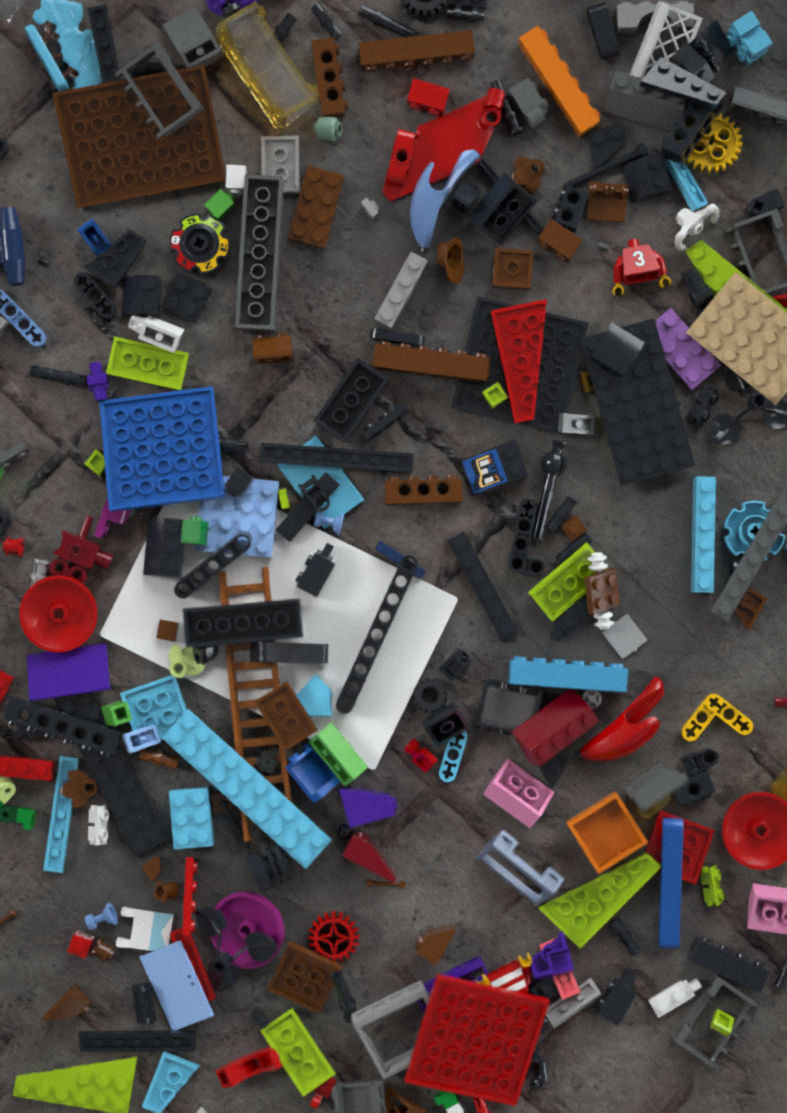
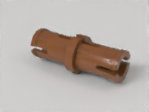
M146 748L141 750L139 760L175 770L180 759L163 754L162 751L156 752Z

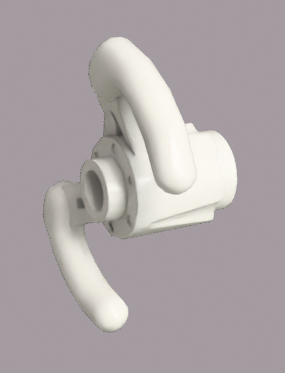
M710 204L705 209L696 213L684 208L677 214V223L682 227L681 231L675 236V247L679 251L684 252L687 249L686 245L682 244V241L688 233L690 235L700 233L703 229V220L712 214L711 223H717L719 209L715 204Z

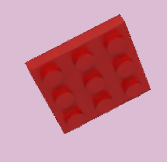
M659 810L644 853L648 852L661 865L663 818L683 819L681 880L696 885L715 830Z

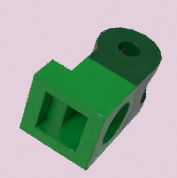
M6 805L0 808V821L2 823H9L11 821L23 823L22 829L31 830L34 828L37 809Z

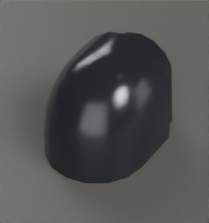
M218 645L192 647L196 663L206 665L212 662L217 656Z

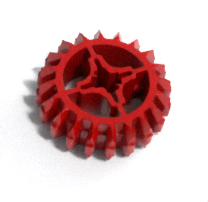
M335 910L332 911L331 917H329L328 912H324L325 919L319 915L317 918L320 923L313 921L312 924L316 928H309V932L314 934L308 936V940H314L309 943V947L316 946L313 952H320L319 955H324L328 959L333 958L332 961L334 962L339 957L342 963L344 962L343 955L350 959L349 951L351 953L356 952L352 946H359V942L354 940L360 939L359 934H354L359 931V927L352 928L355 920L348 922L350 915L343 919L342 911H340L339 917L335 916ZM331 922L329 932L318 934L322 926ZM337 922L344 925L349 934L340 932L337 928ZM333 928L335 929L336 936L339 935L335 941V946L333 945L332 938L329 939L333 933ZM319 940L328 942L331 946V952L324 949ZM350 940L343 950L337 952L338 943Z

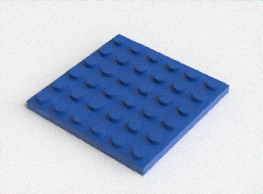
M213 386L99 401L110 512L225 498Z

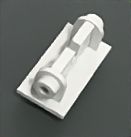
M91 805V809H89V823H95V826H88L89 844H95L96 846L107 844L108 805Z

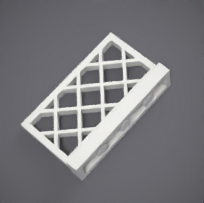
M658 1L630 75L644 78L646 69L654 66L657 62L654 61L652 53L659 47H661L664 54L663 58L669 61L668 58L672 57L674 53L667 56L663 45L673 41L678 51L679 47L676 39L682 36H686L689 44L695 38L703 18ZM669 10L676 12L679 18L678 21L669 24L667 20ZM689 18L697 20L694 28L687 31L683 21ZM681 23L684 33L674 37L671 27ZM668 28L672 39L662 43L660 33Z

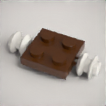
M596 552L588 557V560L592 561V565L588 568L595 571V573L584 577L588 614L594 615V618L598 619L595 626L604 630L609 629L614 624L609 619L613 616V613L607 610L620 605L616 568L610 567L605 569L608 567V564H605L603 560L607 556L601 552Z

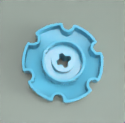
M748 501L742 503L740 511L734 508L727 515L723 529L728 531V535L723 537L728 550L734 556L744 555L755 537L753 533H750V530H759L771 508L769 510L765 508V502ZM780 533L769 553L772 555L778 553L785 540L784 534Z

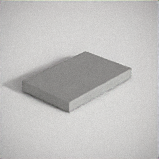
M261 136V175L282 176L284 178V194H300L299 136Z

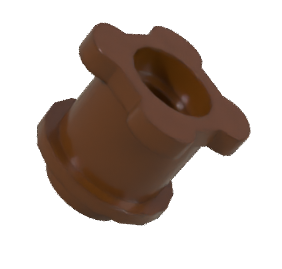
M161 881L155 882L154 899H159L161 903H165L167 899L173 901L177 898L179 889L175 882L169 881L166 884H162Z
M101 937L90 956L93 957L95 955L102 959L104 963L105 960L110 961L115 951L112 950L113 945L109 946L104 943Z

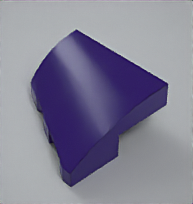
M564 932L559 933L558 937L550 944H546L541 952L531 957V966L534 978L537 981L574 971Z

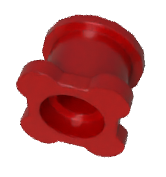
M7 537V540L3 541V552H6V556L13 554L23 557L25 539H11Z

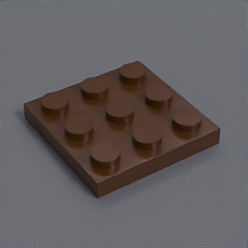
M290 941L267 990L320 1014L334 986L330 976L334 971H341L343 966Z

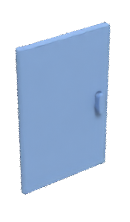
M181 940L139 956L172 1030H178L214 1015Z

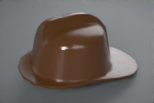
M453 238L450 242H440L436 256L437 262L446 269L450 282L453 284L459 283L464 275L462 242L459 238Z

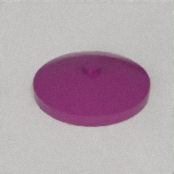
M240 891L228 895L214 908L225 916L227 922L225 929L221 930L220 952L227 951L231 956L235 955L244 946H247L245 937L252 932H261L268 935L277 945L278 950L267 961H256L249 955L248 950H245L231 964L246 969L258 968L269 963L279 953L284 941V924L279 911L267 898L254 892ZM218 933L211 937L215 949H217Z

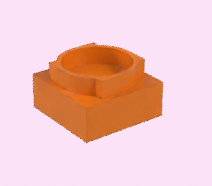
M615 791L566 821V824L598 874L648 843Z

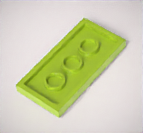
M114 336L106 374L180 391L182 390L190 354L178 350L173 353L155 345Z
M587 543L528 592L552 622L586 594L584 577L595 573V571L588 568L592 565V561H589L588 557L595 552Z
M294 1008L260 1030L272 1049L275 1048L279 1054L281 1064L302 1096H305L336 1074Z

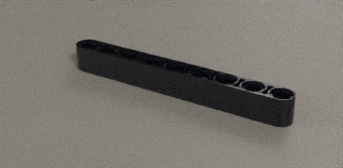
M406 555L399 563L336 702V708L340 713L346 714L351 712L417 569L418 560L413 555ZM411 558L414 560L415 565L412 569L405 568V559ZM398 576L406 578L407 583L405 586L400 587L396 584ZM392 593L396 594L399 598L396 604H391L388 601V596ZM383 611L389 612L391 616L387 622L380 619V613ZM380 629L383 634L382 638H373L372 631ZM365 647H372L375 652L374 655L371 657L364 654ZM358 664L365 665L366 673H357L356 666ZM356 682L359 687L358 690L355 692L350 691L348 683ZM343 699L348 700L350 708H341L340 701Z

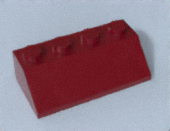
M569 688L511 731L529 763L540 767L599 721L591 707L573 688Z

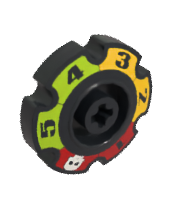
M198 213L181 219L179 221L181 228L178 230L173 229L169 240L170 251L177 253L176 257H174L175 263L189 274L198 270L201 276H205L218 271L221 268L219 262L221 260L227 261L231 251L230 237L224 236V233L227 231L226 227L221 221L211 215H208L206 219H202ZM199 241H201V242L203 243V244H202V246H203L202 248H199V247H198V242H199Z

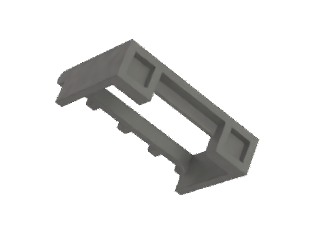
M158 42L118 70L115 75L117 78L121 75L125 76L129 82V85L124 88L125 91L129 92L132 89L135 91L140 99L135 106L137 108L145 106L151 115L146 122L148 125L153 122L156 123L160 132L155 136L157 139H160L164 135L169 136L203 112L204 108L171 63L173 61L164 47ZM154 55L158 56L192 108L166 128H164L129 75V73Z
M778 209L735 223L733 226L724 229L725 233L733 232L736 243L730 245L731 249L738 247L743 261L738 262L737 266L745 265L750 280L756 285L758 284L738 229L768 219L787 269V244L781 231L784 225ZM787 282L764 291L767 294H772L786 289Z
M660 762L623 787L633 804L644 811L684 784L688 777L671 767L666 770Z
M714 974L672 1038L676 1043L702 1061L717 1069L719 1065L714 1062L720 1051L725 1054L729 1052L724 1048V1045L731 1035L736 1038L740 1036L735 1032V1029L742 1019L749 1022L750 1018L745 1014L752 1005L758 1008L760 1004L717 974ZM723 984L747 1002L734 1020L731 1033L728 1036H723L708 1058L684 1040L692 1030L690 1027L711 996H715Z

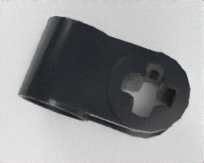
M778 189L771 190L754 198L746 206L747 216L752 218L774 209L780 210L784 208L785 204Z
M314 474L305 483L298 484L299 489L316 511L324 512L329 508L330 499ZM318 498L326 500L327 505L324 508H319L316 505Z
M704 748L684 755L679 759L683 761L687 771L686 776H691L716 765L719 756L712 748ZM707 752L714 754L711 762L704 760V755Z

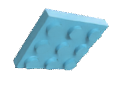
M172 675L120 693L122 701H127L132 717V720L129 722L132 731L155 724L160 740L187 711L177 678Z

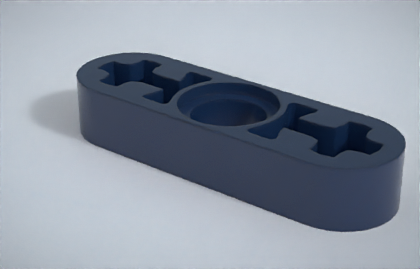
M379 541L375 547L377 551L398 565L404 557L382 541ZM405 559V568L412 569L415 563ZM417 566L414 576L421 579L426 571Z

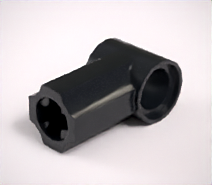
M696 267L681 274L689 291V298L695 308L714 299L710 288L704 284Z

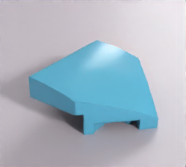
M315 674L297 693V697L310 718L333 717V692Z

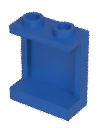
M307 743L301 748L303 752L300 755L295 753L288 759L290 763L285 768L311 801L315 803L341 781L310 743Z

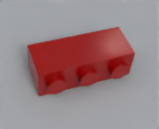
M0 755V776L51 781L54 779L56 760Z

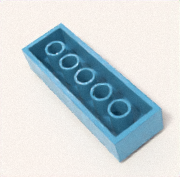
M514 656V660H509V684L627 692L628 669L623 668V664L610 663L609 667H604V663L590 662V665H585L584 661L571 660V664H565V660L552 659V663L546 662L545 658H533V661H526L527 657Z

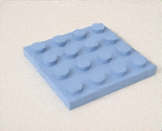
M223 476L224 484L230 478L229 476ZM255 479L241 498L238 495L235 498L226 492L228 488L224 486L225 498L200 501L198 517H202V521L209 522L207 545L195 544V551L215 552L237 533L247 531L252 535L253 541L250 548L242 555L272 558L279 481ZM245 537L238 538V542L241 545L248 544V540ZM230 549L223 550V553L233 554Z

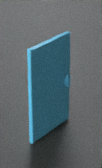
M317 435L303 445L325 447ZM277 464L301 498L304 495L299 489L298 484L305 483L311 479L313 474L319 480L326 472L340 484L329 497L330 505L323 512L324 517L335 519L337 515L346 514L360 502L364 501V498L341 468ZM325 501L320 508H324L327 502ZM321 524L324 529L329 526V525Z

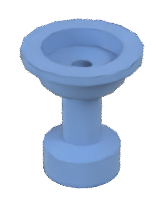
M317 511L314 526L320 527L321 524L333 526V531L339 536L345 513L337 515L333 519L324 517L323 512Z
M111 903L106 904L102 914L95 917L93 914L85 916V922L89 930L96 929L97 924L103 921L113 925L118 924L117 913Z

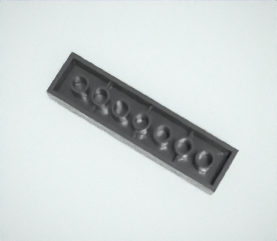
M245 174L235 320L237 331L275 333L284 178L282 176Z

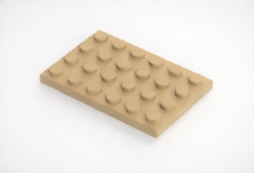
M735 272L686 333L776 405L787 392V313Z

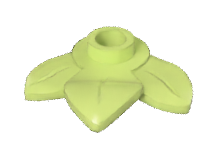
M175 644L170 649L169 658L171 664L169 670L172 676L176 678H182L186 675L195 676L205 668V665L197 664L194 660L192 647H185L182 650L179 645ZM177 665L183 667L181 672L176 671Z

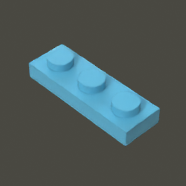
M669 159L666 160L665 165L668 172L672 175L692 212L706 206L708 202L687 165H680Z

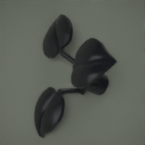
M728 366L726 367L724 375L726 386L733 392L741 389L743 393L750 395L747 400L748 408L734 419L726 413L718 414L712 419L710 433L714 444L727 445L736 441L742 431L741 426L736 421L751 410L757 411L762 409L765 411L762 418L764 423L771 429H780L787 426V402L781 399L775 405L764 394H755V392L746 390L745 388H750L751 385Z
M197 908L195 910V918L202 932L210 937H214L218 933L217 949L215 952L217 957L209 963L207 969L215 992L227 989L237 981L239 972L231 962L245 950H248L249 955L259 962L271 959L278 950L277 945L268 935L261 932H252L245 937L247 946H244L235 955L231 956L227 951L220 952L221 930L225 929L227 924L225 916L214 908Z

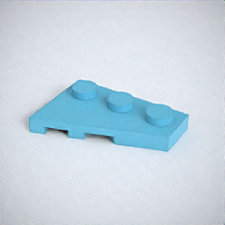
M163 1051L142 1108L155 1113H161L194 1071L198 1069L200 1064Z

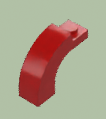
M269 1046L243 1055L216 1069L215 1072L222 1088H229L256 1074L277 1070L282 1067L275 1048L271 1049Z

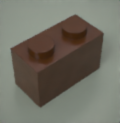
M550 219L537 240L543 250L552 251L555 253L554 256L562 262H569L583 241L552 219Z

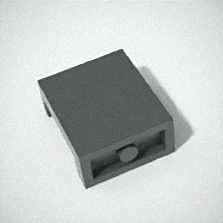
M382 1080L339 1082L332 1088L331 1097L335 1104L334 1113H387Z

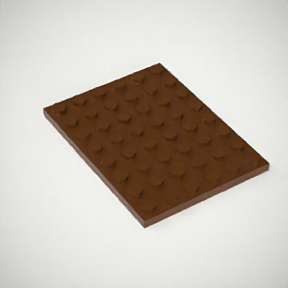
M205 65L177 69L189 90L197 97L204 111L169 136L164 135L160 139H157L155 136L160 132L156 123L153 122L148 125L146 122L151 115L143 105L140 108L135 106L140 101L133 89L129 92L125 91L124 88L129 85L127 79L52 93L77 208L226 181V172ZM168 71L132 78L164 128L192 109Z

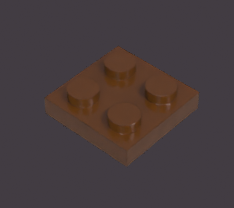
M495 248L492 287L530 290L533 250Z

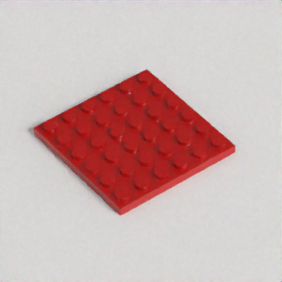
M437 974L406 1071L405 1083L516 1106L550 1003L549 999Z

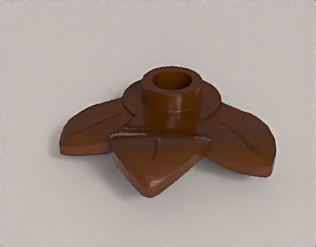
M518 157L512 162L516 170L511 178L519 185H525L526 191L532 194L541 185V176L545 172V164L539 159L530 160L527 157ZM534 165H538L539 167L537 172H533L532 167Z
M71 770L68 771L70 781L62 785L59 793L64 797L72 798V807L79 808L86 805L89 797L97 793L98 786L95 780L87 778L83 771ZM87 784H91L89 790H85Z

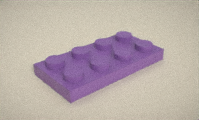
M672 308L655 321L666 362L690 391L721 366L706 348L686 333L689 328Z

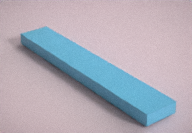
M60 756L43 871L63 873L73 807L72 798L64 797L59 793V790L63 784L70 781L68 771L78 770L80 758Z

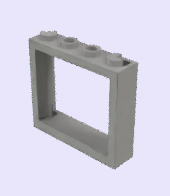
M421 980L351 1014L353 1025L383 1079L391 1075L394 1076L399 1071L408 1068L413 1049L384 1062L365 1025L420 998H423L427 1005L430 996Z

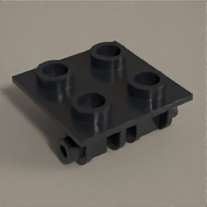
M717 20L689 43L707 61L713 72H717L720 69L719 62L733 51Z

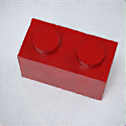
M413 78L407 98V105L416 111L426 110L428 114L433 116L443 115L450 89Z

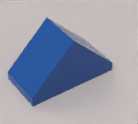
M93 218L77 229L96 256L111 246V243Z

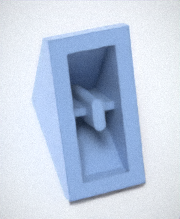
M155 724L123 735L129 753L161 742Z

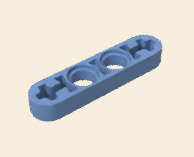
M0 289V294L2 293L1 299L7 302L4 305L0 303V307L3 306L0 309V313L30 344L35 347L44 346L47 341L46 334ZM9 306H14L16 308L15 315L8 316L6 309ZM22 320L29 321V327L26 330H22L19 327V323ZM33 331L38 336L41 334V342H33L35 338L30 332Z

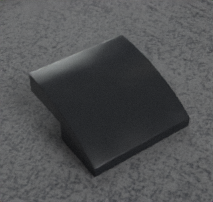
M611 323L590 358L619 376L624 377L645 342Z

